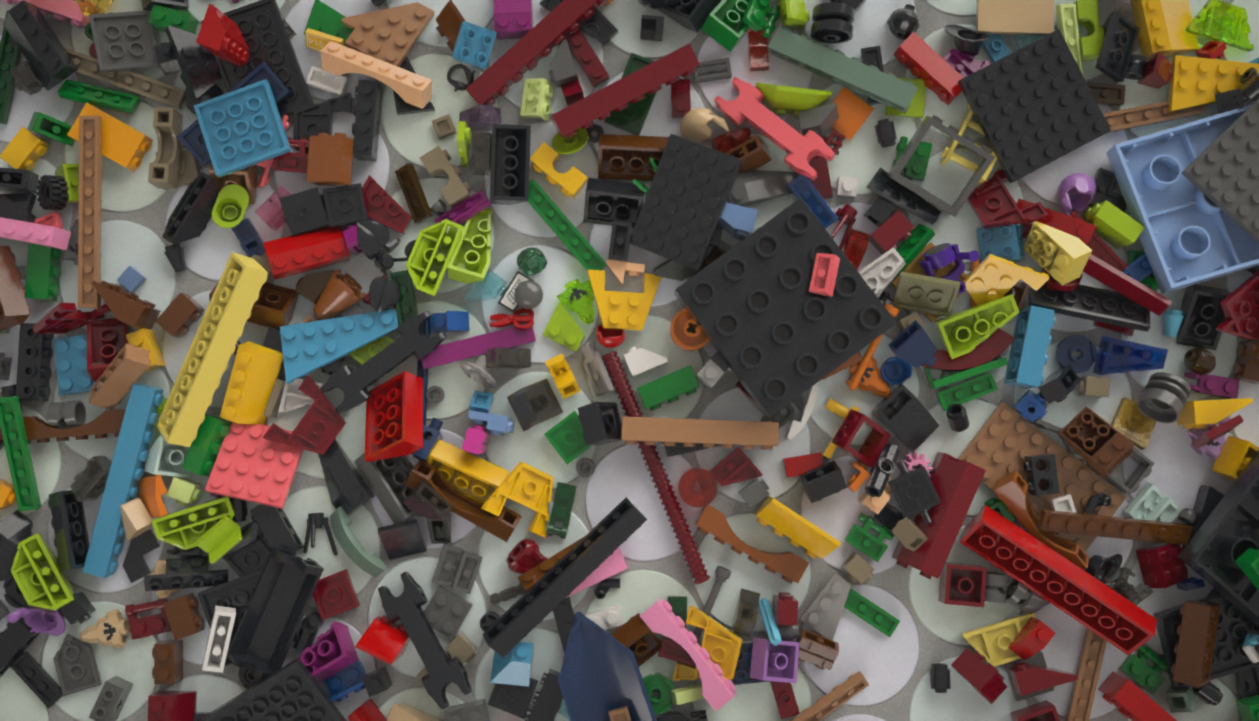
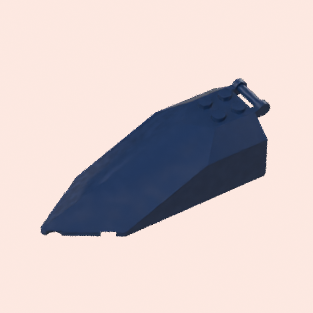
M582 612L575 613L563 657L561 672L558 677V683L570 720L611 721L608 711L627 706L631 721H657L634 652L618 642L617 639L583 615Z

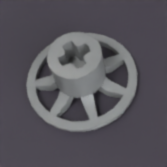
M480 355L474 364L465 361L460 363V368L469 378H471V374H475L474 381L481 378L483 386L488 388L496 387L495 380L490 376L496 366L491 359Z

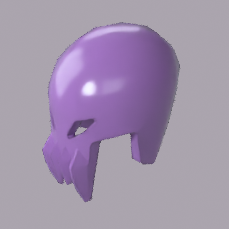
M1074 173L1061 181L1057 196L1061 201V211L1065 215L1070 216L1069 208H1073L1075 212H1083L1091 203L1096 191V183L1091 176L1085 173Z

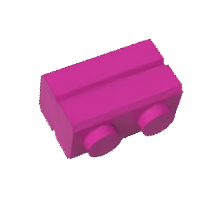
M474 424L473 428H467L465 435L467 439L463 442V451L478 455L486 453L488 447L486 443L489 442L491 433L487 431L486 427Z

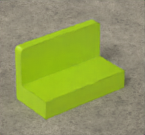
M61 164L55 170V176H62L65 179L64 181L67 182L66 187L69 189L67 191L69 197H67L68 203L65 204L67 206L69 203H79V164Z
M224 516L196 540V545L208 553L210 563L214 564L242 540L240 525Z

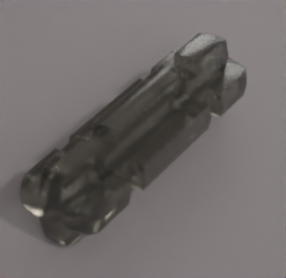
M519 584L517 587L514 586L500 591L499 594L494 593L490 595V601L492 605H496L501 601L504 602L518 595H524L526 591Z

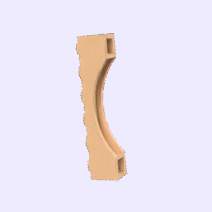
M330 41L321 50L322 69L338 76L345 73H359L371 76L393 89L406 103L421 109L432 99V80L333 41Z

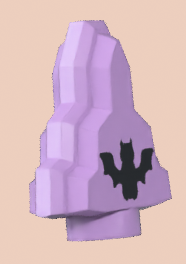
M1228 416L1217 423L1221 425L1231 418ZM1191 428L1187 433L1191 440L1195 441L1201 435L1208 432V429ZM1226 434L1198 449H1195L1192 443L1190 446L1199 455L1207 454L1216 460L1221 453L1222 446L1225 444Z

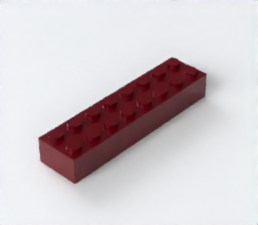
M689 43L549 117L559 136L569 138L577 134L576 129L581 127L583 130L594 125L593 120L598 118L600 121L611 116L610 111L614 109L616 112L628 107V102L636 103L644 99L645 93L648 92L650 95L663 89L662 84L665 83L667 86L680 80L679 75L685 77L695 72V67L700 64Z

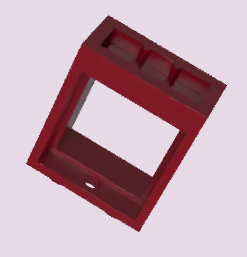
M851 409L833 438L832 443L857 461L872 468L891 434L866 415ZM864 422L872 428V431L860 451L857 452L849 445Z

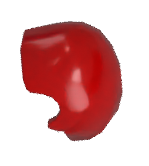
M601 324L596 328V338L602 346L615 348L624 342L625 332L624 330L603 329Z

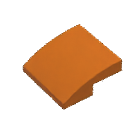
M843 87L832 101V103L836 102L839 118L832 128L844 135L848 140H851L873 112L874 108L846 87Z
M161 475L143 476L138 483V498L142 501L152 518L168 514L161 495L168 493Z

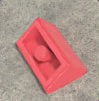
M816 254L809 292L833 296L840 263L838 256L834 254Z

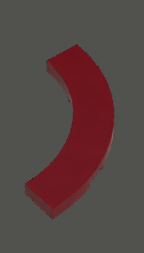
M998 328L989 339L976 346L974 350L967 354L951 359L947 351L937 349L933 354L936 362L932 366H927L925 363L921 366L942 371H964L986 364L1001 355L1015 338Z

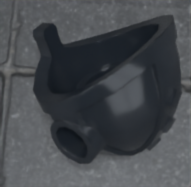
M906 4L904 8L895 10L887 20L889 30L899 39L906 40L913 32L916 33L919 28L918 17L914 12L915 7L913 5Z

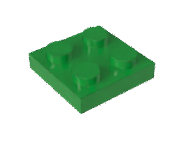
M575 411L544 434L567 465L591 447L586 446V442L583 439L582 425Z

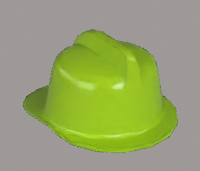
M230 184L221 189L212 210V218L216 225L228 229L240 224L249 204V196L245 188L237 184Z

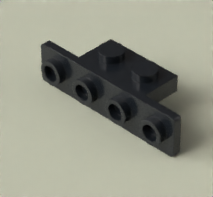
M207 556L166 559L165 574L144 576L145 591L210 587L229 581L227 569L208 571Z

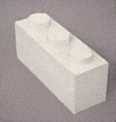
M215 605L202 663L203 671L223 673L236 616V608Z

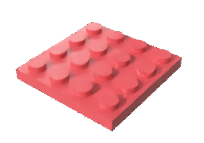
M232 422L229 427V434L223 440L205 490L210 493L283 509L303 449L262 438L270 426Z

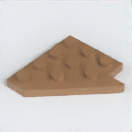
M416 2L342 18V24L353 30L345 42L346 46L400 67L434 17V11Z

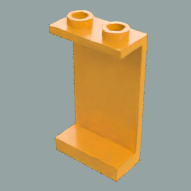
M86 102L79 116L102 117V155L135 172L141 165L145 153L150 150L153 140ZM79 116L67 134L79 141Z

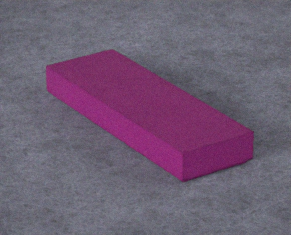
M481 189L434 221L437 224L447 219L461 225L490 206L491 203Z

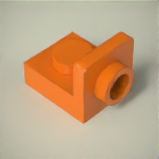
M859 461L849 464L858 471L857 474L853 473L847 480L849 483L847 488L852 492H856L870 475L866 471L868 468Z

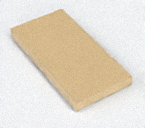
M977 0L976 33L1046 36L1054 32V0Z

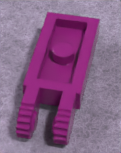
M1184 374V377L1187 379H1197L1196 386L1189 384L1191 391L1232 399L1238 398L1240 379L1208 374Z

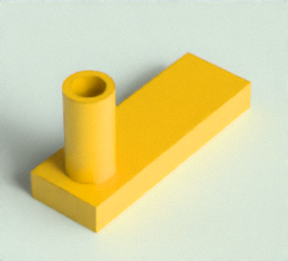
M832 398L829 399L825 406L826 409L844 420L850 411L849 408ZM852 406L851 408L857 412H859L860 410L855 406ZM832 440L822 455L828 460L837 448L832 443Z

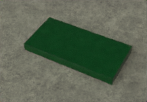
M631 53L622 78L654 61ZM648 92L645 93L644 99L636 103L628 102V107L616 112L615 109L610 111L611 116L605 118L604 123L639 136L657 92L650 95Z

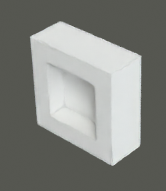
M839 176L836 196L856 198L858 178Z
M1071 494L1050 499L1052 510L1077 513Z

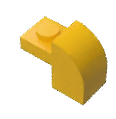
M563 354L545 361L563 399L581 391Z

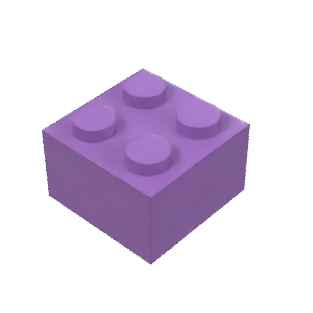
M753 637L750 678L763 681L796 683L799 642L782 640L781 643L774 646L770 643L769 639Z

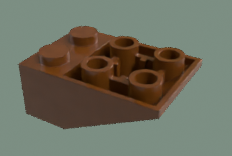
M103 280L101 283L92 282L116 319L134 328L152 329L161 312L155 308L156 305L154 303L142 300L138 295L129 291L126 292L116 284H110Z
M1087 406L1059 432V435L1082 459L1104 478H1107L1134 450V443Z

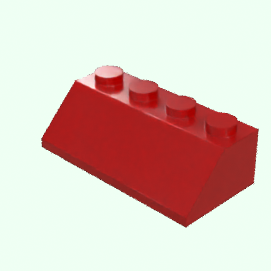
M209 4L196 43L220 59L243 67L244 63H247L249 59V48L238 25L214 5Z
M328 226L263 243L274 280L350 261V252L340 226L333 228Z

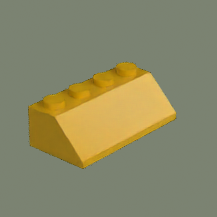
M250 341L238 346L220 413L221 418L237 424L265 425L267 416H264V412L275 381L280 373L283 353Z
M440 439L430 453L427 462L436 467L445 480L457 491L483 504L509 474V471L502 467L496 466Z

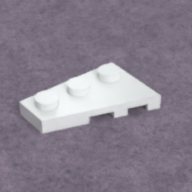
M893 247L860 270L859 274L875 295L879 297L906 263Z

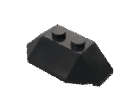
M201 172L199 177L194 179L188 186L168 219L162 236L164 239L175 245L199 237L206 229L218 197L214 178Z
M16 510L0 521V581L6 580L11 574L13 561L18 550V543L32 536L31 528L33 522L19 510Z

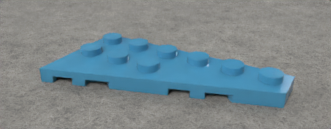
M391 309L281 326L280 334L286 383L290 384L294 380L306 376L312 371L324 367L358 348L361 349L367 346L368 343L376 339H381L397 331L396 328L399 326L397 310Z

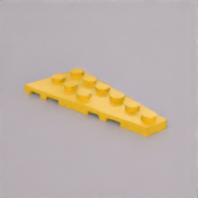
M1175 55L1172 57L1168 113L1216 103L1214 94L1238 87L1243 91L1240 82L1241 76L1251 67L1255 68L1259 74V64Z

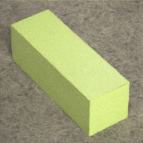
M702 683L671 690L672 702L676 705L705 699L702 695Z

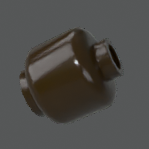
M1195 347L1187 351L1184 356L1185 367L1196 374H1208L1216 366L1215 356L1201 347Z

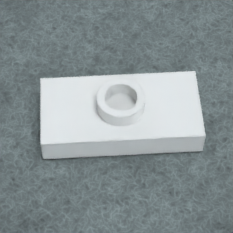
M311 66L306 80L308 86L339 96H343L348 82V78L345 76H338Z

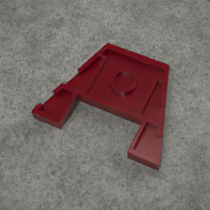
M998 169L993 177L972 191L967 199L984 229L1048 219V214L1040 201L1021 210L1019 209L1004 185L1008 179L1003 169Z
M59 303L33 326L35 334H66L86 326L88 320L105 318L104 314L111 312L107 304H104L101 308L91 312H82L80 309L77 310L75 303Z
M308 375L298 390L312 398L314 403L290 434L273 423L262 438L324 455L346 422L340 414H337L335 407L311 376Z

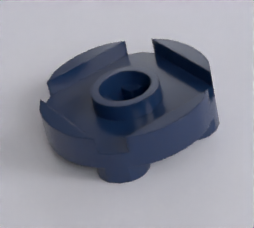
M1072 335L1058 343L1056 358L1061 368L1070 364L1076 373H1083L1088 371L1096 361L1097 349L1095 344L1085 338V336ZM1074 349H1076L1077 352L1081 353V355L1078 356V360L1075 359V357H1073L1072 355Z

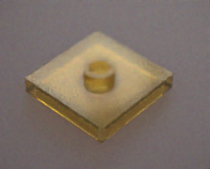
M1126 397L1121 399L1111 423L1112 427L1141 450L1146 449L1156 425V421L1149 419L1140 412L1137 403Z

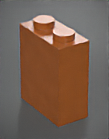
M318 133V136H310L307 182L317 186L351 185L354 140L346 137L344 133H334L332 136L326 133Z

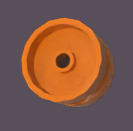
M682 309L675 315L671 322L670 335L677 347L684 351L693 352L703 348L709 342L686 309ZM693 327L695 331L694 333H688L687 329Z

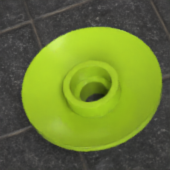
M580 127L576 129L577 134L569 138H565V136L560 137L557 133L552 139V147L559 154L575 153L587 144L589 139L588 132Z

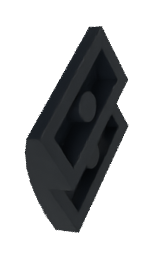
M32 192L0 194V217L34 223L36 216L31 212L37 196Z

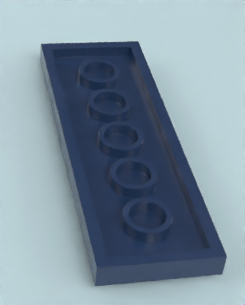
M265 62L261 63L229 91L232 92L267 79L276 105L291 93ZM197 119L177 137L201 165L206 167L211 162Z

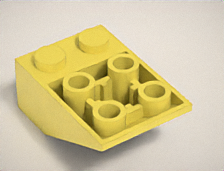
M1038 221L1033 222L1024 245L1026 253L1062 286L1080 278L1092 252L1079 238Z

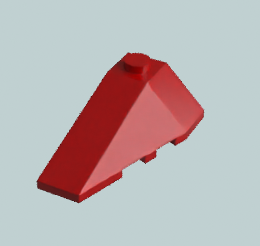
M1019 198L1016 204L1021 210L1034 203ZM1043 207L1048 214V219L1038 222L1075 236L1086 245L1089 244L1096 228L1095 225ZM1030 222L1020 224L1026 228Z

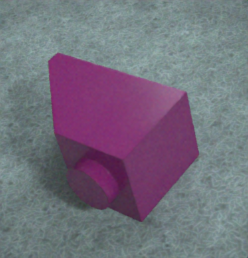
M351 224L347 226V230L343 231L346 245L355 255H358L363 250L359 247L357 240V225Z

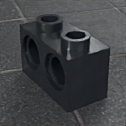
M1055 454L1024 456L1023 468L1027 472L1028 480L1026 482L1029 494L1039 496L1060 493ZM1038 460H1040L1042 463V467L1040 470L1036 468V462ZM1041 479L1044 481L1043 489H1040L1038 486Z

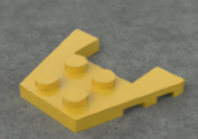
M989 254L963 282L976 305H980L1003 297L1020 279L1037 291L1049 280V275L1033 271V269L1028 267H1021L1014 264V262Z
M587 270V276L591 283L592 293L596 300L603 329L641 331L661 277L645 273L643 275V293L605 291V271Z
M519 462L481 509L499 516L508 498L536 512L528 531L546 538V521L549 520V514L547 513L548 504L551 502L554 478L524 462Z
M690 605L686 624L705 629L701 648L704 647L710 654L709 658L714 664L716 663L723 671L722 674L726 679H733L743 639L695 606ZM681 662L676 663L672 680L690 681L701 679L697 666Z

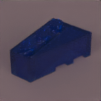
M1102 336L1093 373L1107 375L1163 369L1168 349Z

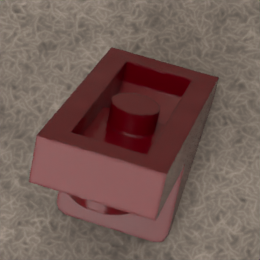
M579 80L560 85L567 107L584 99Z

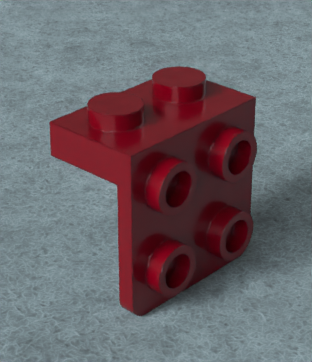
M1168 543L1158 548H1141L1136 550L1145 588H1168L1188 578V569L1185 566V562L1179 558L1183 551L1180 545Z

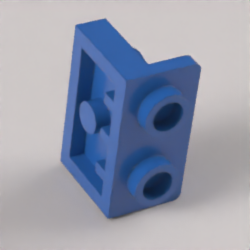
M360 659L324 680L331 694V701L337 700V702H340L349 697L348 693L352 691L358 693L366 688L362 678L367 673Z

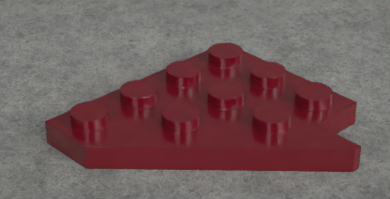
M1257 271L1220 302L1226 320L1216 327L1217 331L1247 340L1259 339V271Z

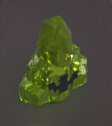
M576 279L564 285L566 290L557 295L561 304L567 305L570 311L576 312L579 318L587 325L594 323V310L592 307L594 297L590 280L580 283Z

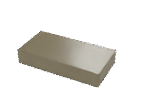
M276 379L264 416L270 418L277 417L285 380Z

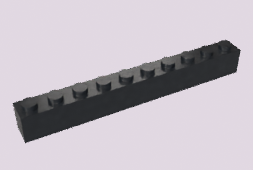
M626 497L482 634L487 645L504 657L597 569L600 564L612 555L622 543L647 521V518Z

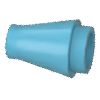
M1166 309V313H1163L1164 336L1177 337L1184 318L1182 316L1183 311Z

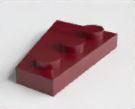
M369 175L362 187L368 217L404 235L412 217Z

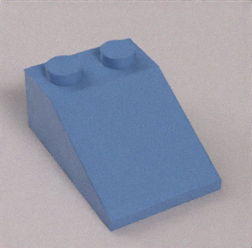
M727 203L718 225L727 233L733 235L734 239L742 241L753 232L758 210Z

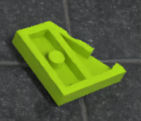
M458 121L457 146L459 156H461V167H469L470 144L473 145L474 141L471 128L468 127L465 121Z
M559 302L542 335L577 352L585 335L563 304Z

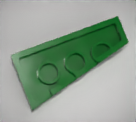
M315 0L305 31L309 28L344 39V46H346L345 42L353 32L351 28L342 24L341 20L345 18L344 15L321 1Z

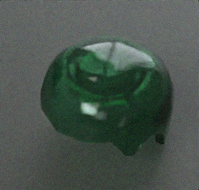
M530 247L522 250L517 256V265L519 270H522L525 275L529 276L543 271L546 268L547 260L540 249Z

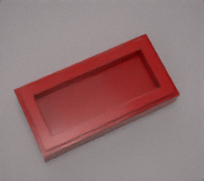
M822 452L783 458L786 478L799 476L824 465Z

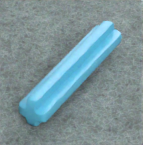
M762 598V600L758 601L760 613L770 643L777 646L782 641L769 601L766 598Z

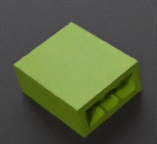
M1107 200L1100 204L1096 203L1092 208L1088 207L1082 215L1085 222L1096 226L1094 232L1116 249L1133 244L1145 228Z

